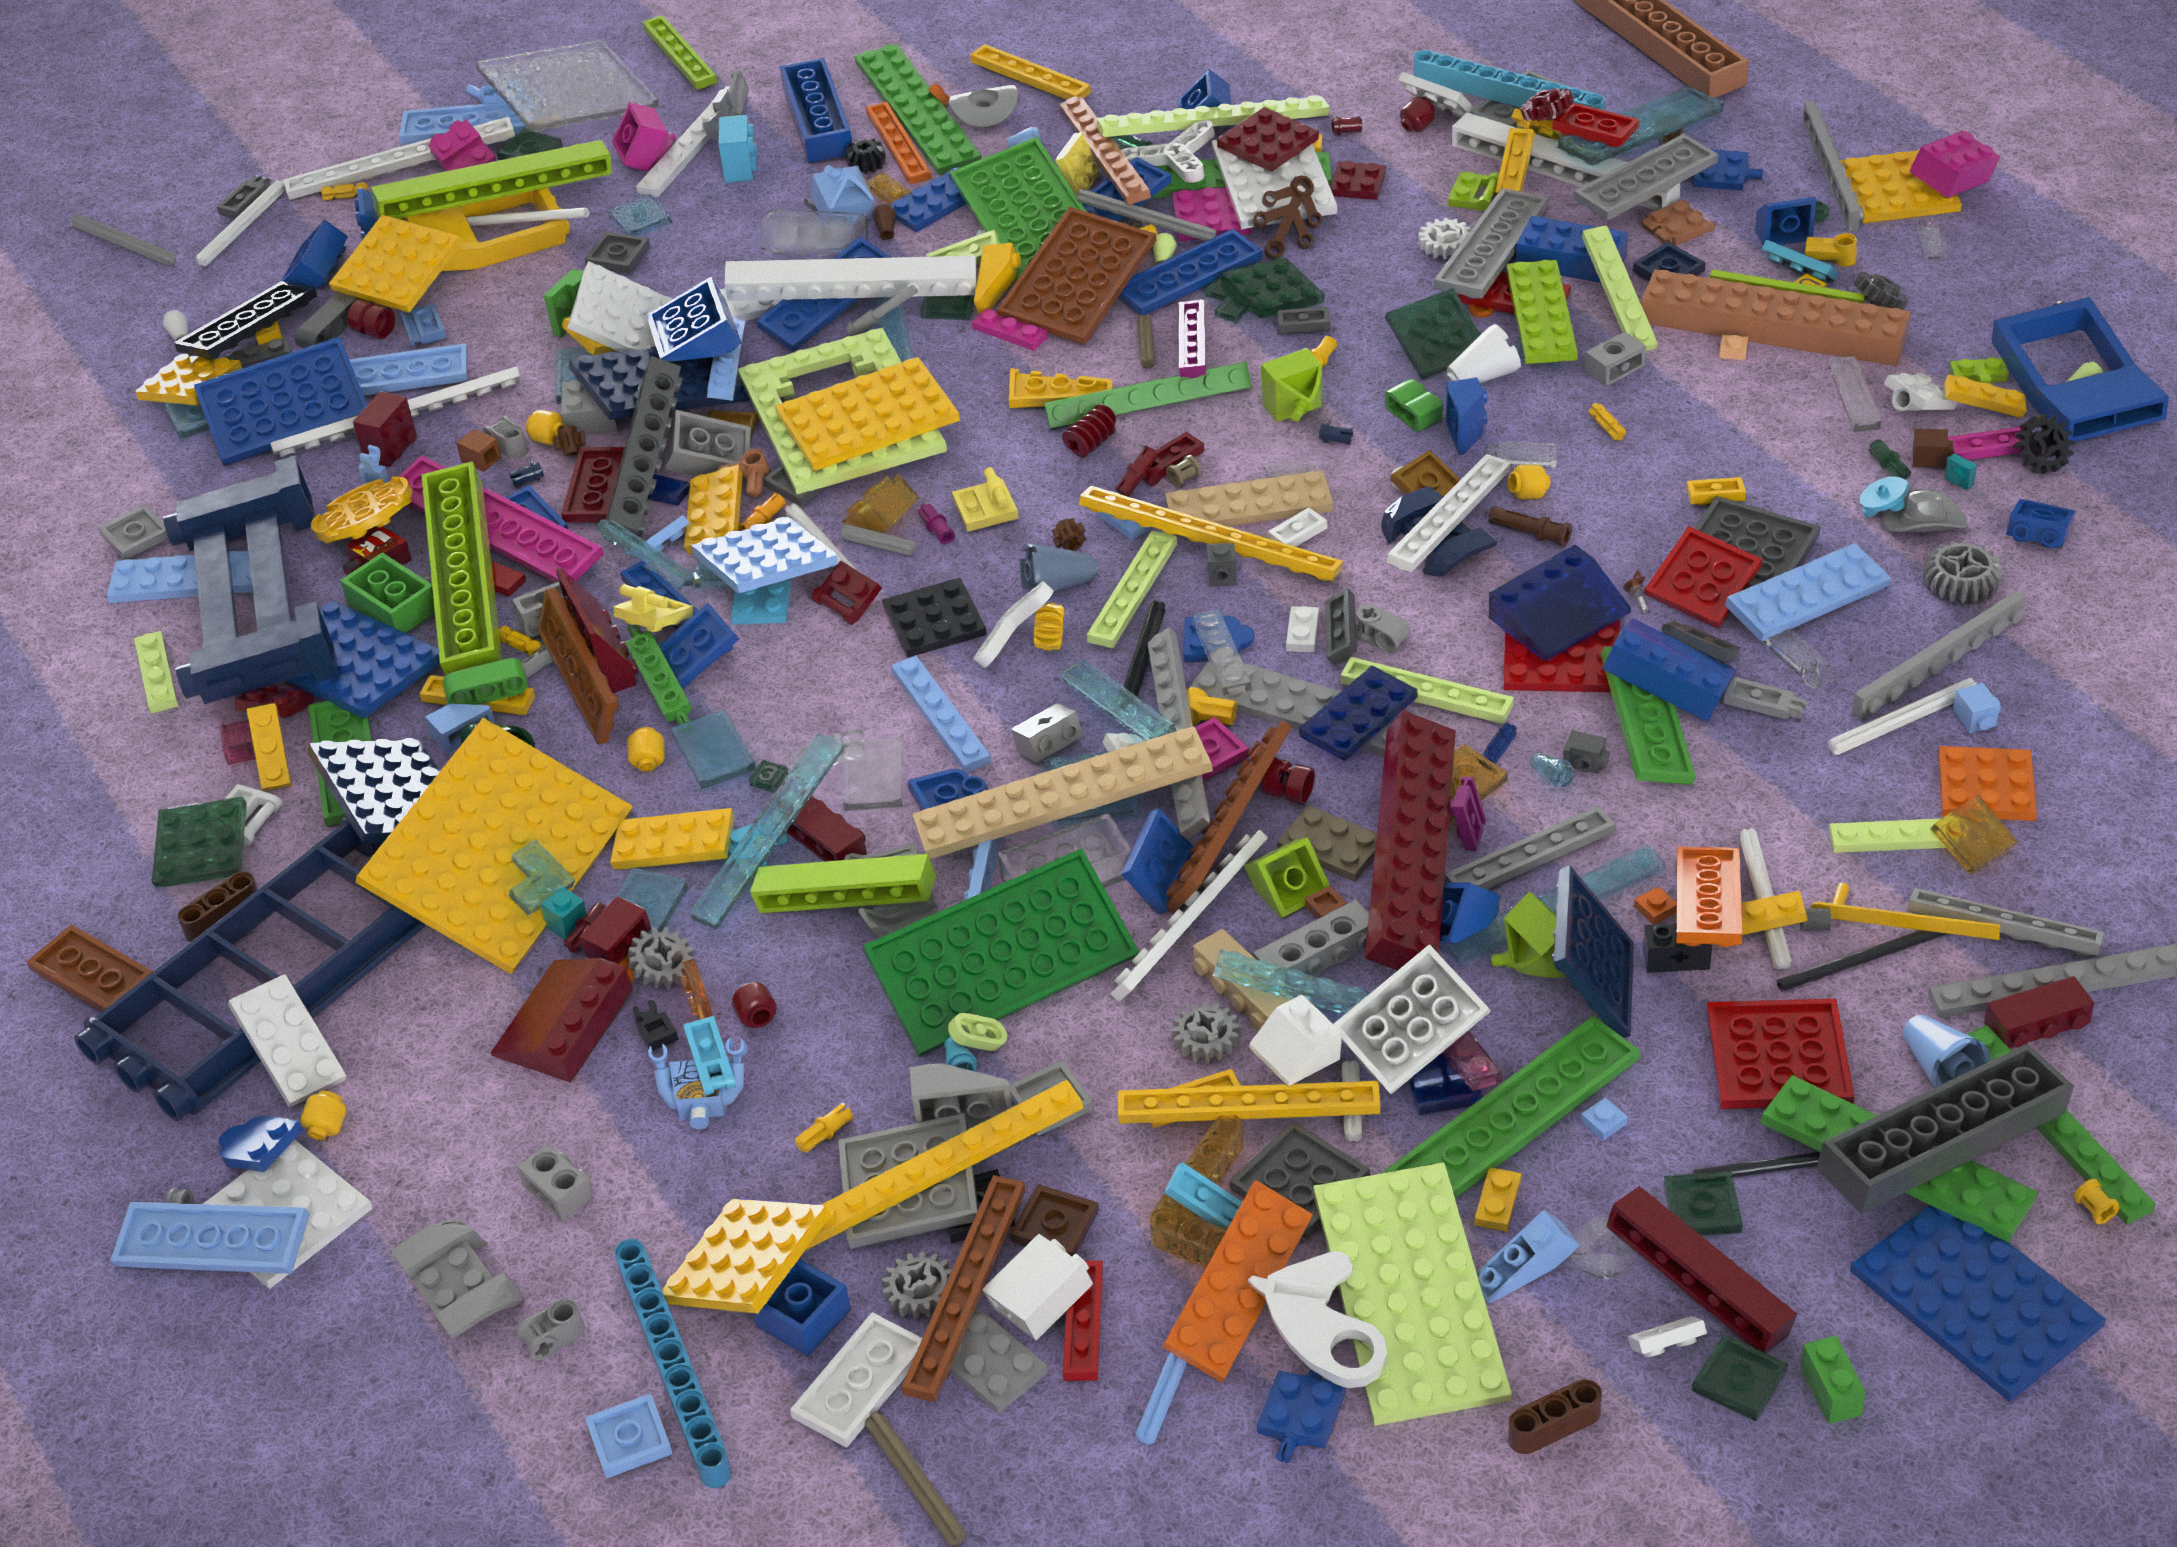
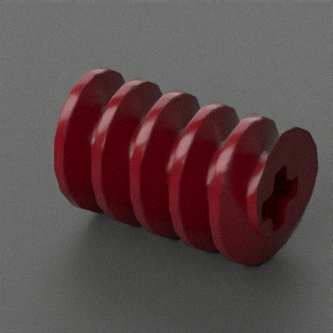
M1104 404L1096 405L1086 415L1081 417L1080 420L1075 422L1073 426L1069 427L1067 431L1062 433L1064 444L1075 455L1081 458L1087 457L1089 452L1094 451L1096 447L1102 444V441L1104 442L1115 433L1116 416L1108 406Z

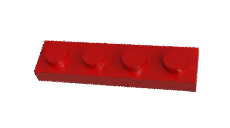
M1103 1260L1085 1261L1089 1267L1087 1273L1093 1285L1066 1311L1063 1358L1064 1381H1098Z

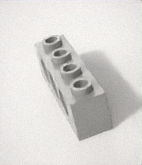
M1354 900L1253 952V957L1282 985L1290 990L1299 982L1311 976H1317L1324 969L1336 963L1344 962L1349 956L1361 950H1366L1369 912L1357 900Z

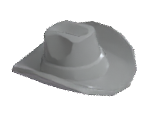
M1014 85L973 90L950 97L949 106L961 121L977 127L993 126L1011 115L1018 102V90Z
M1923 488L1909 490L1904 498L1906 505L1903 509L1894 512L1889 508L1883 513V526L1889 532H1933L1967 527V519L1960 507L1948 496L1935 490Z

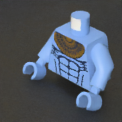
M729 1038L726 1042V1050L732 1055V1062H730L729 1057L727 1058L736 1087L728 1090L726 1087L714 1090V1094L707 1096L704 1095L694 1060L669 1062V1067L666 1068L665 1062L668 1059L666 1046L662 1044L664 1054L660 1058H655L651 1046L649 1047V1057L656 1064L657 1070H654L659 1096L670 1109L678 1110L681 1120L690 1119V1126L695 1129L706 1128L709 1125V1117L724 1116L727 1105L732 1104L743 1090L744 1063L741 1062V1057L745 1056L748 1051V1045L743 1039H741V1048L735 1052L733 1051V1040ZM722 1073L710 1074V1078L722 1075Z

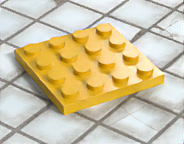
M1919 150L1839 160L1840 164H1844L1846 178H1850L1852 192H1856L1857 204L1862 206L1863 224L1960 212L1962 203L1957 194L1946 198L1909 172Z
M381 215L330 281L329 285L333 291L410 313L460 247L462 241L458 235Z
M731 1199L723 1207L721 1214L714 1223L706 1229L704 1236L694 1249L686 1255V1259L667 1280V1284L662 1289L667 1304L758 1314L830 1218L831 1214L822 1205Z

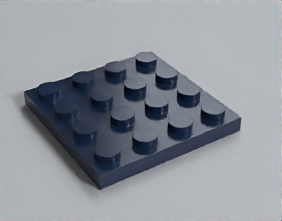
M1572 866L1559 869V881L1556 885L1558 898L1557 906L1555 907V949L1552 954L1554 966L1558 971L1563 972L1569 979L1572 988L1575 991H1579L1585 998L1588 1007L1596 1011L1604 1024L1623 1038L1631 1036L1634 942Z

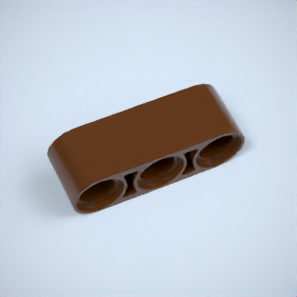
M245 871L237 872L184 906L178 912V920L186 940L192 942L255 893L258 888L253 875Z
M1589 1379L1578 1380L1513 1411L1509 1417L1508 1443L1510 1447L1520 1454L1533 1453L1597 1422L1601 1416L1602 1390L1600 1386Z

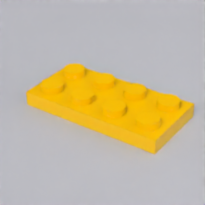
M739 464L724 467L705 475L701 474L690 479L687 521L689 524L686 526L684 548L688 554H693L692 545L701 543L703 539L719 538L726 536L728 532L739 531L743 478Z
M732 808L620 820L610 860L612 868L631 869L727 859L731 841L730 834L735 818Z

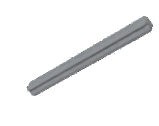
M1080 189L1077 196V201L1197 239L1208 241L1216 237L1215 229L1134 204L1128 206L1124 201L1085 189Z
M76 214L75 217L71 218L72 226L167 266H171L172 263L176 262L175 254L80 214Z

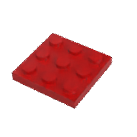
M1688 526L1645 587V595L1719 629L1731 612L1725 606L1727 597L1747 589L1763 565L1762 558Z

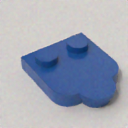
M1233 616L1185 617L1184 662H1207L1213 654L1234 660L1240 655L1241 649H1245L1252 644L1255 639L1254 630L1247 625H1241L1240 621Z
M948 769L908 780V789L921 811L988 790L982 778L968 776L965 771L960 769Z
M258 1116L250 1119L244 1125L233 1126L221 1134L218 1140L222 1147L220 1149V1156L227 1167L264 1172L304 1129L299 1120Z

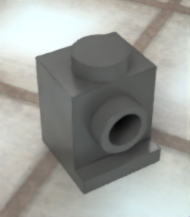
M1572 730L1563 749V770L1569 771V768H1574L1584 772L1599 774L1601 767H1607L1610 751L1606 750V738Z

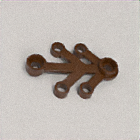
M1307 176L1293 178L1289 187L1265 192L1262 197V204L1268 208L1273 207L1278 200L1292 197L1288 205L1267 212L1259 211L1253 217L1252 222L1256 228H1264L1268 222L1283 217L1275 237L1270 239L1264 248V253L1270 260H1278L1283 256L1286 249L1284 239L1292 222L1299 236L1297 240L1298 246L1301 249H1308L1313 243V236L1308 233L1298 209L1301 201L1308 213L1306 223L1310 228H1318L1323 218L1317 212L1311 195L1314 192V184ZM1297 186L1304 187L1305 191L1298 190ZM1270 196L1273 198L1274 201L1269 202L1267 201L1266 197ZM1257 217H1262L1264 223L1258 222ZM1311 217L1317 218L1318 223H1313ZM1301 238H1307L1309 243H1303ZM1270 249H1276L1278 254L1271 253Z

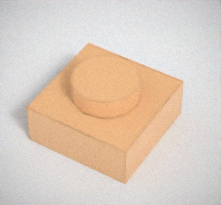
M1722 335L1719 358L1746 360L1748 337Z

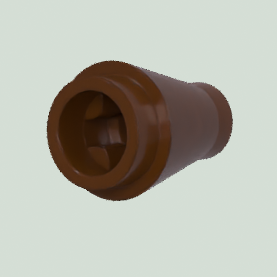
M881 204L875 208L872 218L880 233V238L883 240L892 239L894 237L896 212L890 205Z

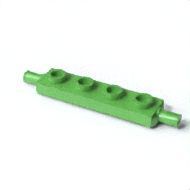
M629 625L627 631L632 639L626 641L625 644L667 722L677 720L680 729L687 730L683 722L685 721L688 728L691 727L692 723L686 714L693 708L651 631L642 633L638 625H633L635 629L633 631L631 625Z

